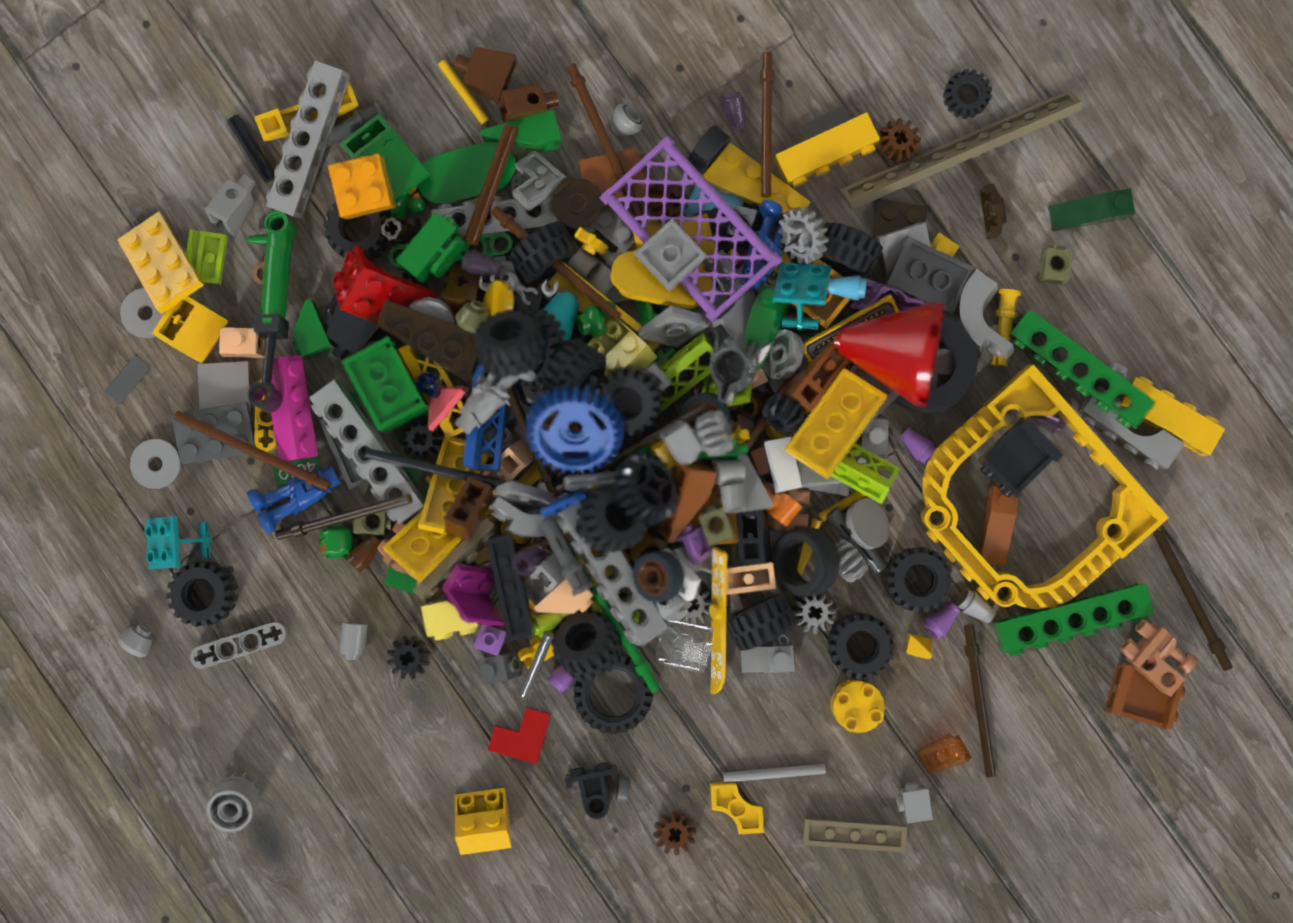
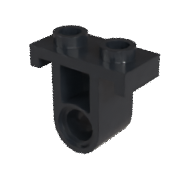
M604 762L594 765L595 769L585 771L584 767L569 770L570 774L565 776L566 788H572L573 782H579L586 815L592 819L605 817L610 807L605 776L611 775L612 780L617 779L616 765L610 766V762ZM593 799H601L604 807L601 810H594L591 808L590 802Z

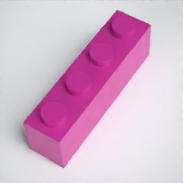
M302 355L276 358L273 363L272 384L282 395V403L279 409L272 412L271 415L278 458L285 461L316 457L318 452Z

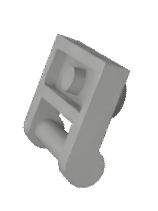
M610 207L603 208L597 221L583 229L592 234L595 231L599 232L618 249L615 253L607 250L604 256L599 254L606 260V265L612 268L615 259L619 255L632 251L636 247L632 230Z

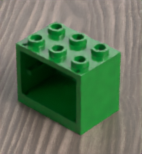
M389 337L341 361L378 431L389 433L429 411V405L425 403L427 402L400 352L397 353L396 348L400 349L397 342Z

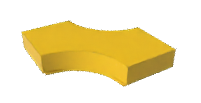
M736 782L710 783L712 810L728 814L735 821L739 834L764 833L763 806L753 805L744 800L738 792Z

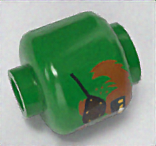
M343 523L322 529L319 532L320 553L326 555V559L347 558V554L353 549L352 530L343 528Z

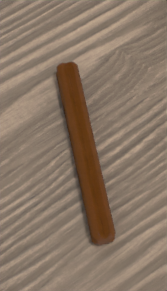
M504 125L464 237V241L469 245H478L518 133L517 128L512 125Z

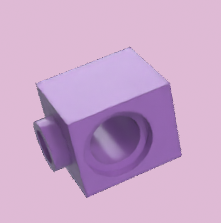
M481 624L473 648L496 656L500 655L507 637L506 629L497 625L488 626Z

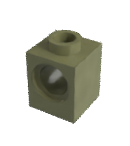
M1050 245V248L1042 251L1038 282L1060 285L1069 282L1073 251L1065 250V246ZM1052 258L1060 262V270H1056L1051 266Z
M717 504L703 509L705 514L699 516L709 546L736 537L729 515L724 512L723 508L719 509ZM714 517H720L723 521V528L719 532L713 531L710 527V522Z
M386 511L376 513L380 519V524L375 529L371 528L368 523L371 515L354 519L353 533L388 535V530H392L393 521L389 518Z

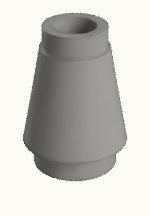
M966 589L957 599L956 606L960 608V612L986 623L991 622L996 614V611L975 590L970 591Z

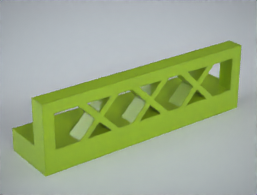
M704 331L659 366L670 379V385H675L674 393L671 396L661 397L663 402L659 414L711 373L709 365H698L701 355L706 351L712 354L715 349ZM684 369L694 370V377L690 381H680L679 373Z
M854 443L831 476L882 504L901 468ZM860 456L866 459L867 464L861 465L856 462L854 457ZM877 469H884L890 472L892 476L890 479L881 476Z

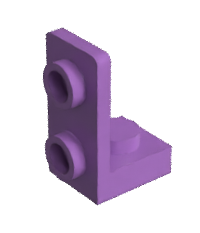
M688 523L674 541H683L692 564H700L712 554V546L708 544L702 525L692 526V523Z

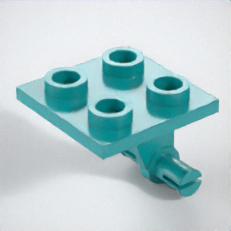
M780 263L773 302L797 303L798 318L783 316V328H797V331H803V328L819 329V319L804 318V304L825 305L831 265Z
M177 516L146 519L145 536L147 537L148 545L146 559L149 563V570L181 567L179 544L200 543V558L211 557L210 542H212V537H209V522L198 523L199 538L179 540Z

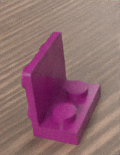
M456 564L442 589L448 596V600L458 611L460 618L467 623H481L488 626L504 625L503 616L489 597V594L496 585L493 570Z

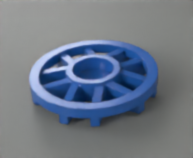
M584 489L573 491L545 505L540 509V512L544 517L558 513L562 509L564 510L586 498V492Z

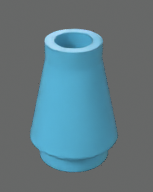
M861 275L837 279L830 278L829 294L839 295L856 301L865 299L867 278H861Z

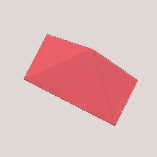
M468 387L430 388L428 428L431 431L439 426L469 390Z

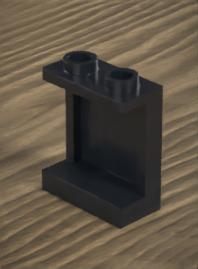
M1021 417L977 461L982 465L980 471L991 480L994 477L1000 483L997 488L1007 498L1012 495L1019 499L1022 496L1020 492L1052 461L1057 463L1064 455L1028 418Z

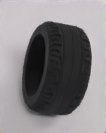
M796 528L785 532L777 540L772 551L771 560L777 583L786 592L796 596L817 595L828 590L836 581L840 570V555L834 540L826 532L817 528ZM804 541L812 548L816 559L815 572L809 582L800 576L796 567V553Z

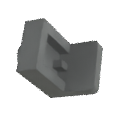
M517 651L478 659L483 684L506 681L522 675L521 662Z

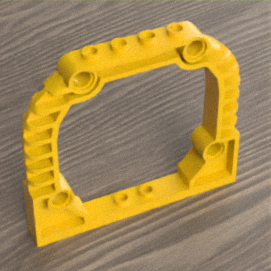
M1027 364L935 449L926 464L922 480V494L926 506L921 511L920 516L922 523L928 529L925 534L934 544L940 542L945 548L942 553L950 562L957 561L962 567L959 572L967 581L974 580L979 586L976 591L986 601L990 598L1002 607H1010L1016 604L1024 608L1037 610L1050 609L1067 603L1088 587L1119 558L1123 559L1169 518L1033 364ZM1010 409L1016 413V418L1012 423H1008L1005 418L1006 412ZM1057 413L1075 433L1073 435L1074 440L1080 446H1086L1092 452L1089 455L1098 466L1103 465L1120 485L1112 491L1110 515L1101 518L1096 524L1095 529L1098 537L1055 576L1043 583L1024 585L1021 580L1008 572H995L956 528L958 522L957 510L946 497L950 478L959 465L1002 427L1009 429L1021 417H1052ZM939 511L941 513L940 521L932 524L930 522L931 513ZM1115 524V534L1108 536L1107 529L1109 525ZM1002 587H1007V596L999 599L997 595L998 590Z

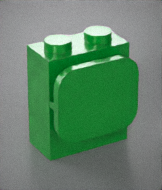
M435 212L396 261L424 285L432 274L438 279L442 278L463 253L467 244L458 232L460 228L456 225L457 223L444 213L443 216H440Z

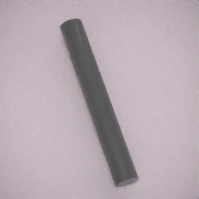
M545 631L519 692V695L523 698L529 697L554 637L551 631Z

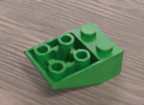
M379 113L339 144L350 160L380 154L384 157L395 203L430 176L421 162Z

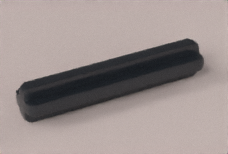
M239 115L230 117L227 123L265 183L271 182L275 179L274 171Z

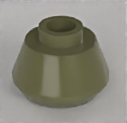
M471 301V303H466L456 313L455 318L457 324L462 329L475 333L479 323L486 321L489 311L486 309L485 304L479 301Z

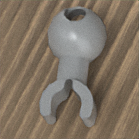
M503 273L499 281H502V276L506 275L509 279L506 283L510 285L508 289L520 295L522 302L530 306L531 303L526 300L523 292H532L534 295H537L538 291L534 288H526L519 283V278L515 273Z

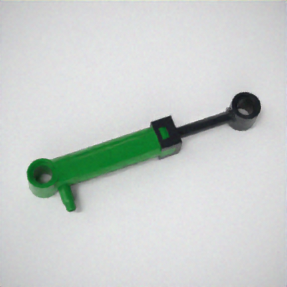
M277 210L272 211L265 218L264 227L267 234H255L247 238L249 244H266L260 314L255 315L254 333L265 340L262 378L260 382L254 383L248 391L250 403L266 413L275 412L282 403V395L272 384L276 339H288L289 321L286 320L292 241L297 234L296 224L285 213ZM268 393L267 399L262 402L263 396Z

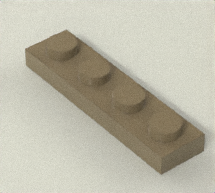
M486 518L480 523L471 541L463 540L413 591L426 604L437 599L455 565L473 563L477 559L478 553L487 546L486 540L496 538L500 533L499 530Z
M804 818L803 845L906 853V825Z

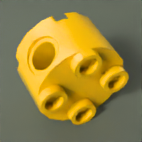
M849 679L837 686L831 697L830 705L834 718L850 732H868L881 723L884 718L885 705L881 693L864 680Z

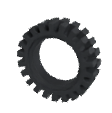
M621 653V655L617 656L619 659L617 665L613 664L611 666L614 670L623 671L631 676L637 687V700L634 706L623 715L616 717L607 716L596 710L590 699L592 681H588L587 678L584 681L576 679L573 691L576 710L578 714L580 713L585 723L587 722L591 728H596L602 733L616 734L618 732H627L631 728L634 729L645 719L651 708L653 693H651L643 677L638 676L634 669L636 665L629 655L626 656Z

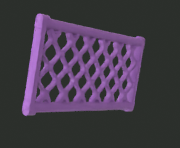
M669 135L664 137L651 152L600 196V200L606 206L609 205L643 243L652 237L645 230L648 220H661L663 227L665 222L672 218L674 221L680 222L682 229L685 221L698 222V234L689 237L697 240L699 247L702 240H714L716 242L715 253L707 255V258L715 260L714 271L712 273H700L698 265L694 272H691L680 282L684 289L707 313L705 316L711 322L717 321L726 309L782 261V258L766 246L675 146V141ZM663 150L668 153L665 162H651ZM679 165L685 171L683 179L681 181H669L667 179L669 167ZM647 166V177L645 180L632 179ZM652 166H664V180H650V168ZM627 183V196L617 199L614 194ZM633 183L646 184V195L644 198H632L630 196ZM696 183L702 190L700 198L698 200L685 199V187ZM651 184H663V198H649V186ZM681 185L682 197L680 199H668L666 197L667 186ZM632 201L645 202V213L643 216H636L634 218L630 214L628 209ZM649 202L663 203L662 216L654 217L647 215ZM713 202L719 209L717 217L715 219L702 218V206ZM667 203H680L681 215L679 217L665 216ZM686 203L699 204V216L697 218H685L683 216ZM730 221L736 227L734 236L731 238L720 237V223ZM703 222H715L717 224L714 237L701 236V224ZM748 240L753 246L752 254L750 256H737V242ZM719 241H732L734 243V250L731 256L718 254ZM719 259H731L733 261L730 274L717 273V261ZM765 259L768 264L757 274H753L754 261ZM736 260H750V274H736ZM700 276L713 277V289L711 291L702 293L698 289L696 284ZM718 277H730L732 279L731 291H716V279ZM735 278L750 279L737 292L734 291ZM717 295H729L730 298L718 309L713 305Z

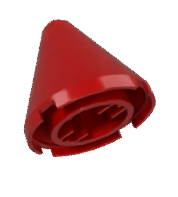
M931 302L843 327L842 332H837L835 347L839 348L841 355L915 406L926 407L937 359L944 315L942 310L945 307V303Z

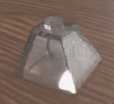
M664 620L668 629L659 635L654 664L704 674L712 645L713 628Z

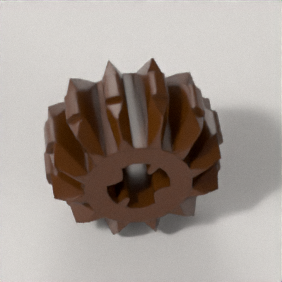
M898 118L896 124L889 120L887 128H881L880 133L882 136L879 137L880 141L878 143L884 144L880 148L881 153L889 152L887 155L888 160L893 155H896L897 162H901L903 156L909 160L912 157L911 152L917 153L919 150L916 144L921 142V137L914 136L918 133L919 129L918 127L909 128L912 124L911 120H908L905 125H903L902 118ZM898 136L903 138L901 144L896 143Z
M656 184L649 188L651 193L648 194L649 198H663V184ZM668 185L666 197L668 199H680L682 197V186ZM650 202L648 204V209L652 210L651 216H662V202ZM669 202L666 204L665 216L679 217L681 215L680 203ZM687 204L684 205V210L689 207Z
M672 810L670 813L671 819H668L665 814L661 815L664 824L655 822L654 826L660 831L653 832V837L661 838L656 843L658 848L666 844L665 854H668L671 848H674V854L678 856L680 847L685 852L689 851L686 843H695V839L690 835L696 834L697 831L696 828H689L693 824L692 818L684 821V812H681L679 818H676L675 811ZM675 828V831L677 828L680 829L679 837L675 838L674 835L670 837V829Z

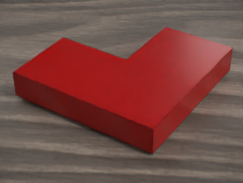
M526 707L520 731L495 725L488 751L537 764L551 714Z

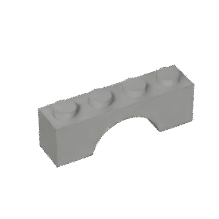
M1101 386L1094 388L1097 392L1100 393L1107 391ZM1090 395L1087 396L1076 412L1082 416L1081 419L1088 426H1096L1103 431L1102 435L1112 442L1116 440L1124 445V451L1132 456H1140L1145 460L1144 464L1154 471L1168 469L1185 445L1164 429L1155 431L1148 436L1134 434L1115 420L1118 416L1109 410L1105 413L1094 404L1097 400ZM1117 398L1115 404L1119 408L1121 400Z

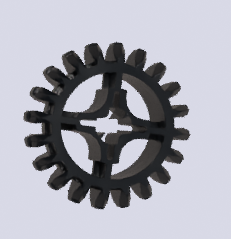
M638 453L626 458L617 467L618 472L613 476L616 480L613 487L618 492L614 497L620 498L621 503L619 506L626 508L625 515L632 514L633 521L640 520L642 524L657 523L668 518L676 509L675 504L679 501L676 495L680 491L675 487L678 480L673 479V471L667 469V462L661 463L660 456L653 457L651 453Z

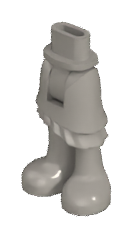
M529 370V373L525 375L520 374L518 377L508 376L507 378H501V375L493 376L490 372L482 385L478 383L476 388L473 387L470 397L459 411L462 415L455 424L469 435L476 426L480 428L481 425L478 422L485 423L498 408L505 404L503 401L510 398L506 392L518 379L531 382L537 375Z

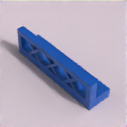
M475 364L472 390L473 387L476 388L478 384L476 380L481 374L488 377L490 373H487L480 364ZM506 403L487 422H478L481 425L480 428L476 426L469 435H466L463 465L469 470L500 472L507 413ZM491 424H494L498 429L497 436L488 442L484 437V432ZM488 449H491L495 454L493 465L481 464L482 455Z

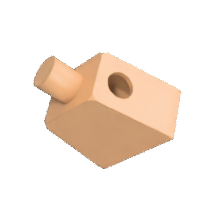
M220 328L219 353L222 357H264L265 340L254 333V328ZM258 338L261 341L260 348L258 347Z

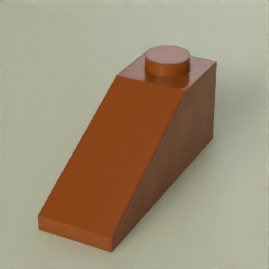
M836 338L812 359L782 392L788 397H793V400L796 402H800V406L806 412H811L842 369L850 362V360L839 353V348L835 347Z
M693 461L689 464L683 463L682 465L677 463L673 479L678 480L675 487L680 490L676 495L679 501L675 504L676 509L671 515L660 521L657 530L668 542L675 541L711 495L712 488L716 483L717 472L704 462Z
M996 486L988 487L980 555L987 563L1005 565L1017 515L1018 499L1012 495L1007 498Z

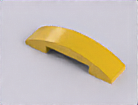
M348 82L337 118L359 106L350 82ZM297 104L281 111L277 108L255 116L254 118L263 140L270 141L289 136L292 118L294 115H297L300 105ZM317 110L312 112L311 121L316 120L318 117Z

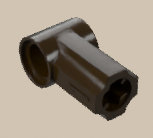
M386 218L385 223L381 226L382 235H385L388 240L399 242L400 244L411 243L422 229L421 220L417 218Z
M769 382L752 390L749 403L739 404L738 410L741 415L748 416L749 418L758 414L762 415L761 411L764 408V404L775 394Z

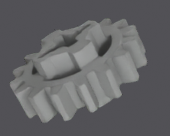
M797 207L783 215L784 219L779 221L783 228L779 229L778 233L783 235V238L779 241L780 243H785V252H791L790 258L792 260L797 258L800 264L803 262L809 264L823 257L822 252L827 251L824 243L828 242L829 239L824 236L827 228H822L820 225L823 221L822 218L817 220L815 218L816 212L809 213L808 207L802 209Z

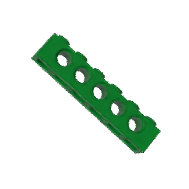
M1029 309L1010 333L1014 339L1012 343L1022 351L1026 349L1035 354L1032 358L1042 366L1050 365L1055 369L1053 372L1055 376L1064 382L1067 379L1076 385L1074 389L1085 398L1089 394L1097 400L1094 404L1105 413L1109 410L1118 416L1115 420L1128 429L1132 426L1134 429H1137L1155 407L1156 401L1031 309ZM1044 335L1047 341L1042 346H1035L1032 343L1034 337ZM1057 350H1064L1068 355L1064 361L1058 362L1053 359V354ZM1084 365L1088 368V373L1083 377H1077L1073 373L1075 367ZM1100 380L1108 382L1110 385L1109 389L1103 393L1097 392L1094 389L1096 382ZM1120 396H1126L1130 399L1131 403L1126 408H1119L1115 404L1116 399Z
M1136 583L1072 600L1058 607L1039 609L992 623L1000 651L1009 653V656L1024 653V648L1033 646L1034 649L1045 648L1049 646L1048 642L1058 640V643L1073 640V635L1080 633L1083 636L1098 633V628L1106 626L1107 630L1116 629L1123 626L1122 622L1131 620L1132 623H1138L1141 620H1147V615L1155 613L1147 585L1145 583ZM1122 600L1127 603V610L1123 614L1118 610V604ZM1097 607H1100L1103 611V615L1099 620H1095L1093 612ZM1075 613L1078 616V623L1076 626L1071 627L1068 620L1070 615ZM1051 620L1054 624V629L1051 633L1047 634L1044 631V624L1046 621ZM1026 626L1030 632L1029 637L1021 640L1019 631L1022 627Z

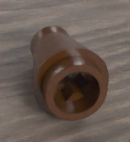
M371 534L349 552L346 560L359 572H362L364 568L367 569L381 542Z

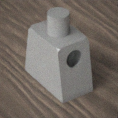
M243 174L237 184L231 180H226L204 209L212 225L233 238L238 234L255 203L250 193L256 184L252 178Z
M878 415L859 436L857 445L883 459L888 455V418ZM857 456L858 463H867L866 459Z

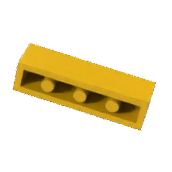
M866 112L776 154L774 162L783 181L789 186L793 185L795 188L808 181L807 178L814 174L819 177L830 171L829 167L839 164V166H843L853 160L852 157L859 153L864 156L876 150L875 146L880 141V138Z
M1140 376L1139 378L1131 379V384L1156 401L1155 407L1142 422L1157 431L1164 429L1183 442L1186 448L1200 456L1211 455L1225 431V428L1218 425L1220 422L1216 418L1209 415L1204 417L1196 412L1198 409L1187 402L1180 403L1174 399L1176 396L1173 393L1164 389L1161 391L1153 387V382L1145 377ZM1119 397L1121 400L1120 408H1126L1130 405L1131 401L1128 397Z

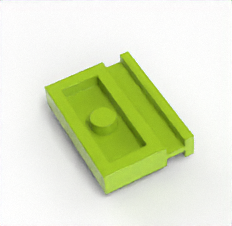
M190 229L186 250L188 259L202 283L221 286L228 235Z

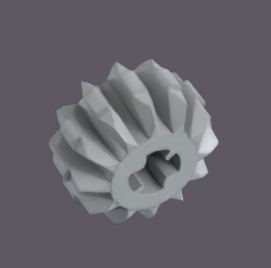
M720 410L711 411L698 417L696 425L697 435L700 438L703 450L709 456L722 455L732 450L733 432L723 412Z
M845 539L835 542L840 555L839 574L850 583L860 579L868 570V565L862 555Z
M700 584L694 597L697 599L695 603L699 604L697 609L693 608L691 612H687L682 619V625H686L688 618H691V624L694 627L696 626V617H699L702 623L706 622L705 618L701 615L702 612L710 615L709 609L704 607L705 605H712V600H703L710 593L707 590L699 595L702 588Z
M821 593L818 599L817 595H810V600L807 596H801L804 600L803 604L799 601L794 602L801 610H795L792 613L794 616L801 615V618L796 620V625H801L805 622L803 626L804 632H807L812 625L813 634H818V625H820L823 631H827L828 629L824 622L834 623V620L829 618L828 614H836V610L827 608L834 602L832 599H829L823 603L826 598L825 593ZM811 606L816 609L820 608V612H817L820 614L818 618L808 616V612L811 613L809 611Z

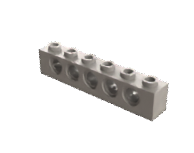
M314 61L313 66L309 68L306 88L299 97L300 106L297 115H294L292 118L291 132L289 138L283 144L281 162L275 168L273 186L269 188L266 195L267 207L297 218H303L351 77L347 72L318 61ZM326 86V93L319 97L320 88ZM317 110L318 117L316 120L311 121L312 112ZM309 134L310 140L308 144L303 145V137ZM301 158L302 164L296 170L294 166L295 161ZM292 182L293 190L288 194L286 188Z
M553 194L535 206L542 210L541 214L536 218L530 217L528 215L529 210L514 197L513 200L503 201L502 198H494L489 211L491 215L492 209L496 206L504 212L514 210L516 212L514 221L528 233L558 221L552 208ZM477 201L463 202V206L453 207L452 204H442L437 206L438 209L432 210V216L435 212L440 216H443L445 213L453 220L458 216H464L466 223L459 227L460 229L458 230L461 237H464ZM491 215V220L484 225L481 233L504 232L508 235H514L508 228H502L500 222L493 215Z
M340 380L331 381L309 397L313 403L311 408L318 417L322 416L327 422L326 429L333 438L337 437L342 443V452L348 459L352 458L357 464L355 468L357 473L363 480L367 479L372 486L370 490L378 501L391 499V493L394 488L400 489L402 495L410 494L412 496V504L386 511L393 522L403 523L423 509L425 499L402 466L373 459L367 460L363 457L362 449L365 446L388 453L392 452ZM336 404H339L343 410L340 418H336L332 413V409ZM350 425L357 428L358 434L355 439H351L347 434V429ZM379 467H383L387 471L388 475L385 481L377 477Z
M581 501L554 514L557 518L555 522L563 534L566 533L571 541L569 543L570 548L575 555H580L585 563L583 565L585 572L590 578L594 577L598 583V593L604 600H608L611 605L610 611L613 617L618 622L621 621L626 629L624 634L628 641L636 646H642L667 630L668 627L654 604L644 599L638 593L634 585L633 570L621 551L603 553L601 549L597 558L592 555L591 547L593 544L587 545L584 541L586 539L585 535L580 536L577 531L576 519H579L580 515L576 513L577 509L582 507L579 504ZM607 566H610L614 572L611 580L605 576V568ZM621 588H624L627 592V598L624 602L618 596ZM634 610L639 611L641 615L638 623H635L632 619Z

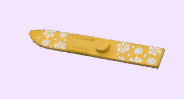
M712 547V605L709 606L711 617V694H717L722 689L726 675L727 553L717 547Z

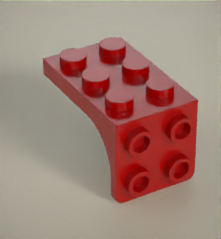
M355 245L352 251L349 250L347 252L341 271L336 272L333 278V286L340 310L374 323H378L385 300L409 307L416 300H423V298L427 297L437 298L435 291L387 273L375 266L366 258L362 247L359 245Z

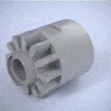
M236 771L232 773L231 777L224 775L208 803V818L216 828L222 831L235 832L246 827L260 799L258 794L261 788L254 786L255 778L246 779L248 776L246 772L241 777H238Z

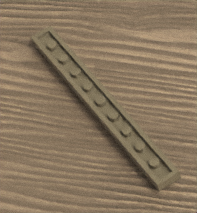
M1070 90L844 187L840 189L842 197L851 210L864 206L868 202L885 197L891 192L908 187L912 183L926 177H931L935 173L949 167H954L965 160L977 157L986 151L1000 147L1039 128L1070 117L1072 114L1082 110V102Z

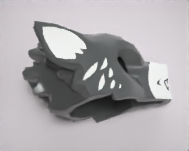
M720 332L717 334L715 349L711 354L709 366L712 377L717 383L719 402L731 405L735 393L740 392L751 384L759 365L770 350L771 342L762 344L757 350V343L753 342L750 346L748 345L744 332H740L735 340L734 338L725 339L724 343L722 334Z

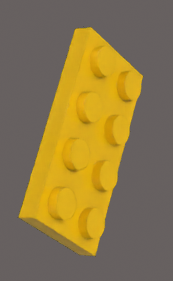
M159 211L117 239L159 313H164L204 285L165 217Z

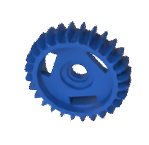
M567 383L564 386V390H560L555 386L553 394L546 390L544 397L539 396L537 402L532 405L527 417L526 433L527 442L530 443V450L536 451V458L543 457V465L549 462L552 463V470L557 466L560 467L562 474L568 469L571 470L572 475L575 474L576 470H581L584 475L588 468L594 473L596 465L603 469L605 461L611 463L613 456H617L624 436L623 418L620 417V409H615V401L607 402V394L601 397L598 396V388L594 392L589 391V385H586L584 390L579 389L578 383L575 384L574 389H569ZM555 410L559 411L550 427L542 426L547 415ZM589 410L600 416L606 426L601 427ZM576 421L581 423L583 428L579 431H574L568 427V424Z

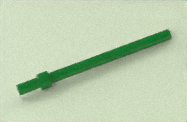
M582 567V570L586 575L588 581L593 583L591 578L587 575L584 568ZM593 583L594 586L590 589L636 665L634 667L639 677H643L651 693H654L661 687L650 671L652 670L648 660L645 661L636 645L628 641L624 634L626 629L623 624L613 617L610 611L611 605L608 600H604L598 593V584L595 585Z

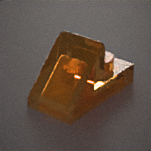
M950 733L916 752L928 774L966 763L972 758L959 735L953 737Z

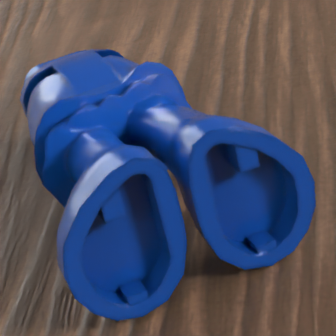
M763 200L760 205L762 224L760 230L754 232L773 253L776 252L782 257L781 249L784 243H780L779 240L783 238V235L778 233V230L783 228L779 223L772 241L769 239V235L783 208L773 200ZM751 244L746 256L752 254L753 246ZM765 259L754 261L753 274H757L768 262ZM745 260L742 273L748 275L751 272V261ZM775 267L772 268L767 274H765L750 289L754 291H759L762 283H766L767 278L774 271ZM742 278L740 283L744 285L750 279Z
M333 466L323 471L321 468L317 470L319 477L331 482L328 491H324L316 486L310 487L307 485V482L295 476L293 479H289V483L267 494H263L256 489L247 491V496L252 506L259 513L257 516L264 531L267 534L272 533L276 529L277 522L292 512L296 516L300 510L304 511L307 507L323 498L327 492L331 493V488L341 484ZM290 496V501H288L287 503L272 510L265 511L270 506Z

